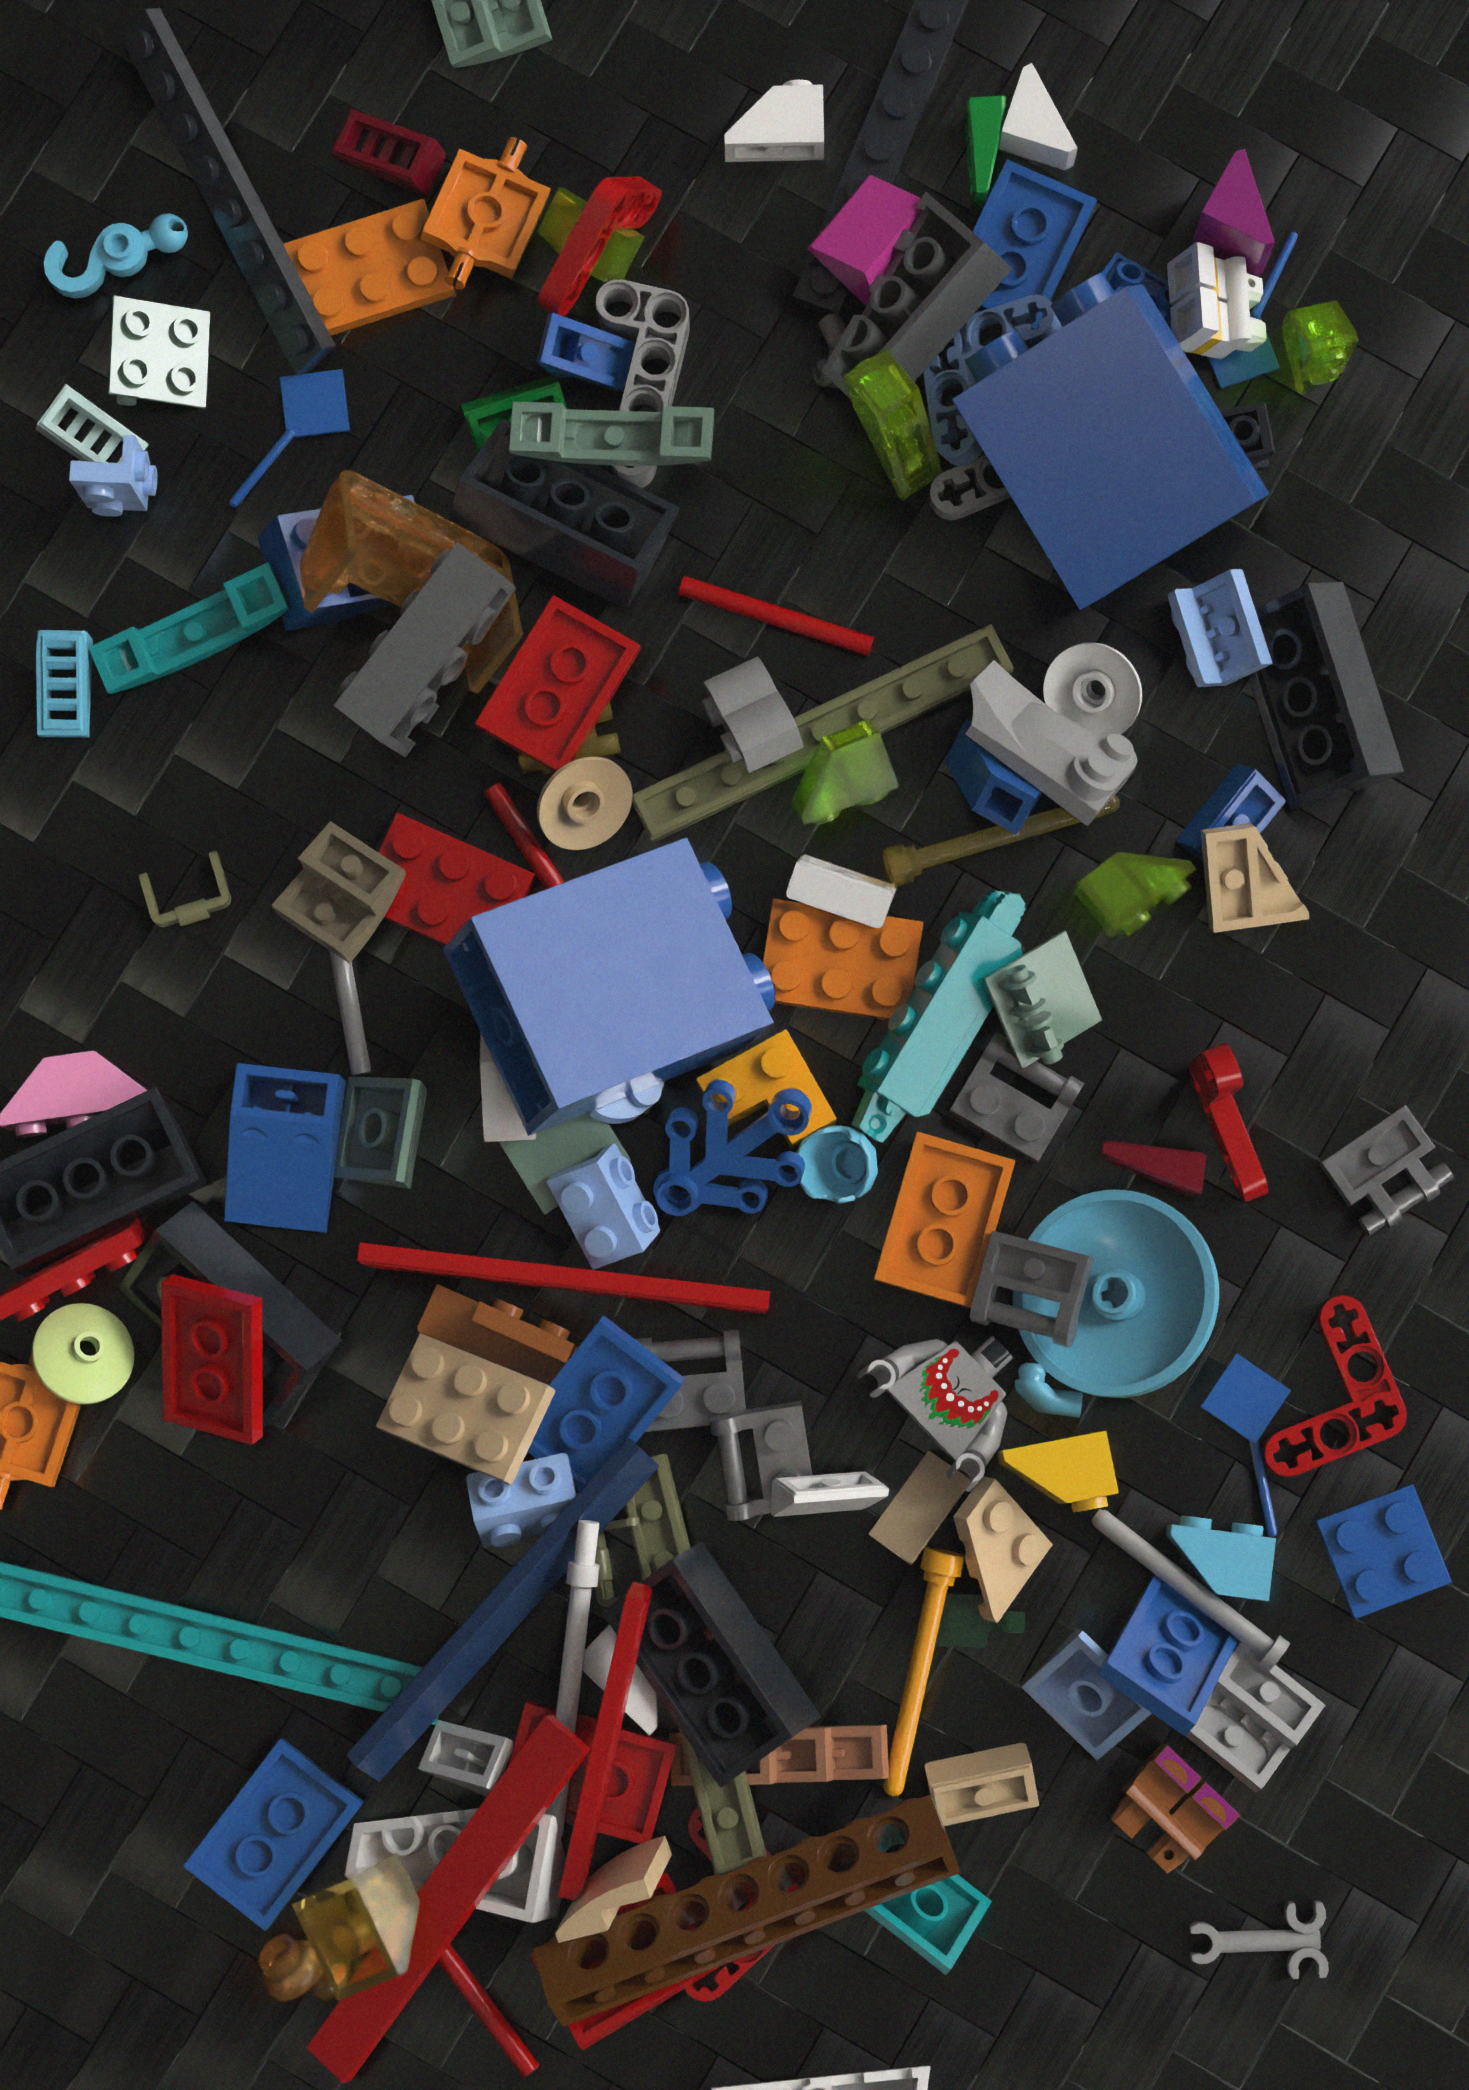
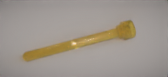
M1115 795L1095 818L1117 811L1120 805L1119 798ZM1063 807L1029 816L1017 835L998 825L917 850L914 845L905 847L903 843L882 850L890 882L895 888L914 882V877L921 875L924 868L1077 824L1081 821Z

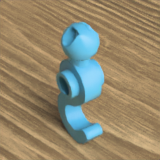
M171 213L161 214L153 219L149 230L139 232V230L129 224H112L103 229L97 237L90 252L87 270L81 276L74 278L63 274L62 269L68 257V251L63 242L55 241L45 255V274L53 288L63 296L74 299L87 297L96 292L102 285L106 271L119 277L132 276L145 265L148 251L157 248L165 253H173L183 248L188 237L187 226L181 218ZM180 226L184 227L183 231H176Z

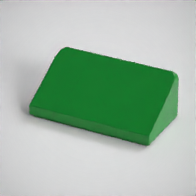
M550 375L462 404L461 407L477 454L502 419L511 422L513 402L563 403L567 409L558 379Z

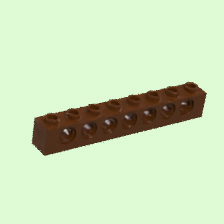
M927 1795L919 1799L911 1798L897 1804L894 1809L876 1816L855 1819L849 1822L845 1828L822 1837L806 1838L795 1847L773 1856L757 1857L748 1862L746 1866L724 1875L708 1876L700 1880L697 1885L675 1894H664L654 1897L644 1906L623 1914L617 1913L608 1931L558 1943L557 1937L554 1936L548 1943L533 1948L547 2004L564 2027L961 1872L942 1819L931 1795ZM903 1844L897 1851L885 1853L891 1846ZM853 1863L846 1871L836 1872L842 1865ZM803 1882L798 1889L786 1892L793 1884ZM754 1901L747 1909L737 1911L742 1904ZM704 1920L698 1928L687 1931L693 1923ZM654 1939L650 1946L638 1950L644 1942ZM604 1959L599 1966L589 1969L595 1961Z

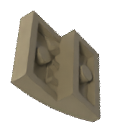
M330 821L298 857L304 869L271 906L279 917L350 964L384 918L401 887L406 873L403 868Z

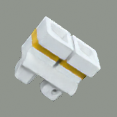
M1196 242L1167 264L1170 304L1174 305L1170 308L1171 329L1183 351L1223 359L1234 350L1251 352L1265 342L1267 339L1266 324L1262 320L1250 317L1249 309L1260 302L1263 295L1262 278L1247 273L1245 257H1231L1222 260L1214 257L1212 246Z

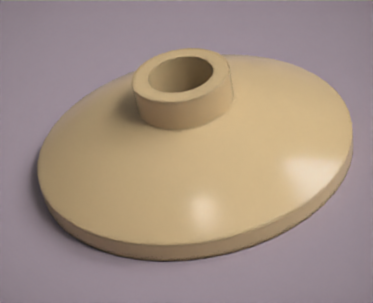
M585 757L564 765L550 777L539 796L537 819L542 832L552 843L569 850L588 849L605 842L620 829L630 812L633 797L631 782L620 766L606 758ZM583 793L580 798L575 800L578 795Z

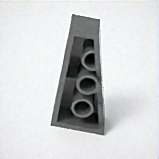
M926 191L917 205L921 213L910 231L903 229L894 245L898 252L884 276L877 274L868 290L871 293L870 301L862 315L853 316L821 371L844 394L878 422L883 419L1012 270L982 239Z
M459 542L456 543L452 550L446 549L437 557L431 567V578L421 591L415 590L405 599L399 612L402 616L390 632L386 630L374 640L369 649L371 657L359 673L354 671L343 681L338 690L340 698L334 704V707L374 738L405 758L415 742L408 738L412 729L421 721L429 723L439 707L435 703L438 689L441 685L444 686L451 681H456L466 666L465 663L468 657V653L464 651L469 642L476 645L483 640L516 589L504 576Z

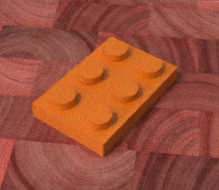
M424 199L283 244L330 335L456 295L454 287L449 286L445 282L448 269L441 248L420 240L422 230L429 217Z
M773 899L763 964L768 970L775 992L774 1003L889 1021L895 1010L906 1003L913 991L924 922L886 916L881 928H874L804 903Z
M917 1132L874 1281L971 1309L991 1232L996 1231L1016 1160Z

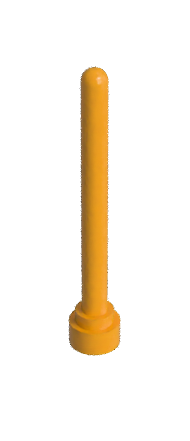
M926 1546L920 1568L925 1570L923 1579L928 1581L889 1755V1778L884 1779L883 1783L885 1793L892 1797L900 1795L904 1789L948 1586H954L955 1577H961L965 1561V1555L942 1548Z

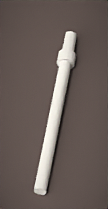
M590 1520L578 1521L574 1561L568 1562L566 1584L571 1585L556 1710V1718L574 1734L591 1591L593 1587L598 1585L600 1567L599 1564L595 1563L599 1522ZM570 1779L545 1812V1814L556 1817L560 1837H563Z

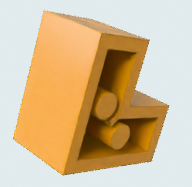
M787 1029L696 1078L702 1095H704L707 1085L715 1080L727 1081L734 1087L736 1098L731 1111L728 1113V1126L766 1105L769 1109L772 1098L781 1090L794 1088L802 1091L811 1102L812 1112L804 1131L796 1135L783 1134L791 1149L799 1146L803 1138L816 1130L836 1125L837 1118ZM716 1093L711 1095L717 1102L727 1101L722 1094ZM784 1104L788 1110H799L798 1107L792 1104Z

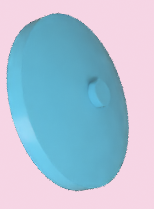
M1103 1190L1088 1193L1066 1202L1049 1214L1033 1231L1028 1239L1030 1241L1094 1258L1078 1316L1076 1337L1071 1347L1067 1348L1056 1345L1050 1337L1018 1329L1027 1349L1046 1372L1063 1384L1084 1393L1108 1398H1126L1146 1394L1167 1385L1184 1373L1195 1362L1207 1344L1215 1325L1219 1306V1281L1215 1262L1207 1243L1196 1227L1183 1214L1168 1204L1143 1193L1128 1190ZM1013 1290V1306L1057 1318L1060 1307L1059 1302Z

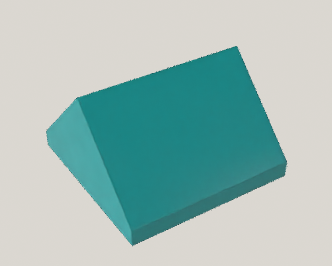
M956 1874L864 1911L946 1975L955 1964L992 1901Z

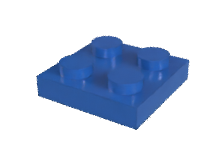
M1414 1484L1314 1521L1352 1619H1357L1452 1583Z

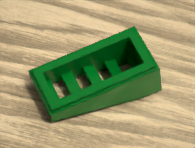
M1006 96L971 97L966 103L964 127L970 203L973 211L983 210L984 204L987 202L1007 106Z

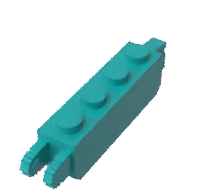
M991 889L990 892L986 891V895H982L983 900H979L972 914L960 912L957 917L950 920L945 926L940 937L942 943L933 958L926 962L918 971L914 980V990L906 1003L895 1010L889 1020L887 1035L879 1048L874 1049L863 1064V1075L857 1086L865 1090V1093L851 1124L855 1129L861 1131L867 1137L883 1143L905 1114L919 1117L931 1112L994 1006L983 979L1023 955L1021 943L1012 937L1021 921V915H1024L1023 912L1026 910L1024 907L1026 903L1021 898V894L997 891L995 889Z

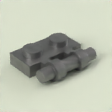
M1406 1105L1319 1164L1348 1207L1364 1196L1368 1198L1373 1209L1360 1217L1358 1221L1369 1236L1384 1226L1391 1228L1403 1219L1401 1214L1421 1200L1428 1203L1440 1194L1439 1188L1454 1178L1451 1170L1444 1162H1440L1427 1171L1419 1158L1434 1149L1435 1146ZM1404 1170L1411 1183L1389 1197L1381 1184Z

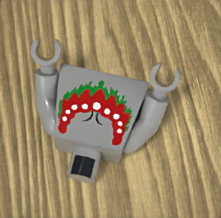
M991 1336L971 1356L956 1341L948 1345L944 1341L933 1339L903 1345L882 1360H875L858 1372L857 1377L859 1379L866 1374H871L877 1379L878 1388L869 1394L871 1397H878L886 1391L954 1462L946 1474L949 1479L957 1470H962L970 1478V1483L965 1488L967 1492H970L984 1476L985 1467L1000 1447L1008 1414L1006 1406L1002 1402L1006 1393L992 1378L1013 1357L997 1339Z

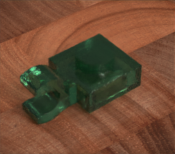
M946 1594L935 1646L988 1648V1632L1025 1633V1612L1006 1611L999 1622L996 1623L985 1620L980 1615L978 1605L984 1602L983 1595Z

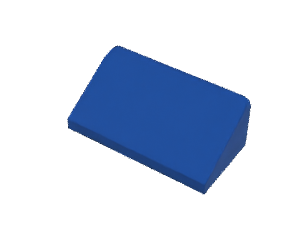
M1236 765L1179 835L1177 842L1203 863L1201 830L1251 823L1261 833L1286 800L1256 769Z

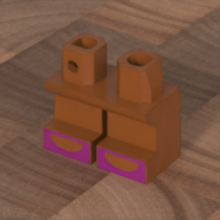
M1161 1742L1121 1789L1126 1795L1118 1803L1110 1819L1131 1839L1150 1819L1161 1827L1164 1833L1145 1853L1168 1874L1183 1863L1189 1855L1196 1860L1205 1850V1847L1223 1829L1227 1830L1241 1815L1209 1784L1203 1781L1167 1744Z

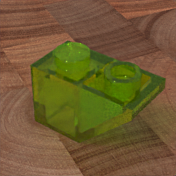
M559 187L537 231L559 255L587 204L585 200L563 187ZM633 229L614 230L591 275L603 282L623 280L645 236Z
M1337 300L1287 311L1281 325L1295 383L1310 380L1311 385H1321L1336 380L1340 376L1339 373L1344 372L1358 343L1356 330Z
M869 719L821 738L791 801L794 810L804 825L810 822L813 824L829 822L840 815V810L857 803L860 805L876 803L886 797L887 791L898 787L880 733Z
M1117 852L1079 881L1074 892L1111 939L1122 930L1129 937L1152 918L1147 911L1163 899L1169 906L1192 887L1187 880L1192 876L1196 868L1190 860Z

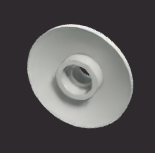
M1099 643L1074 645L1054 659L1045 676L1043 687L1045 704L1095 736L1099 733H1117L1121 735L1133 724L1140 711L1142 688L1139 676L1131 662L1123 654L1107 645ZM1093 680L1101 682L1105 687V694L1103 696L1097 695L1092 691L1091 682Z

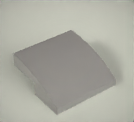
M1240 1641L1235 1646L1196 1725L1186 1737L1256 1793L1262 1790L1289 1750L1298 1745L1325 1707V1704L1277 1665L1269 1672L1258 1665L1261 1657Z

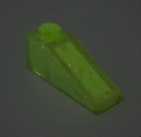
M885 349L874 357L861 361L852 371L845 374L844 379L853 407L901 501L931 483L938 475L943 473L919 388L890 352Z

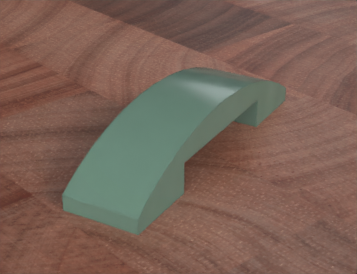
M513 402L509 451L511 454L538 459L594 465L657 466L709 461L712 455L715 411L714 408L663 406V412L566 409L563 403Z

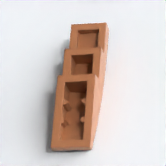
M887 1725L807 1727L746 1770L748 1784L889 1778ZM680 1732L669 1733L671 1740L678 1741L671 1766V1786H693Z

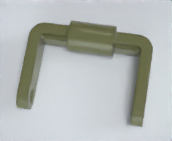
M217 851L209 852V857L221 896L206 901L203 898L175 907V910L161 915L148 874L146 872L139 874L150 917L156 925L167 927L179 923L180 926H185L210 918V913L227 908L230 905L231 895Z
M639 1517L611 1521L598 1535L595 1563L599 1564L600 1567L598 1585L595 1587L597 1601L603 1607L610 1606L620 1598L615 1597L613 1592V1576L604 1531L640 1525Z

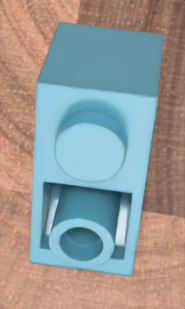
M1182 1515L1180 1517V1525H1166L1165 1535L1204 1586L1213 1594L1269 1601L1276 1538L1262 1537L1263 1526L1232 1522L1231 1532L1211 1530L1212 1519Z

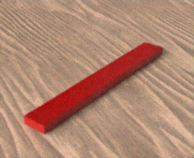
M359 1243L357 1258L361 1265L371 1268L758 1314L768 1312L770 1291L368 1243Z
M553 1715L545 1716L306 2047L342 2083L351 2081L591 1750Z

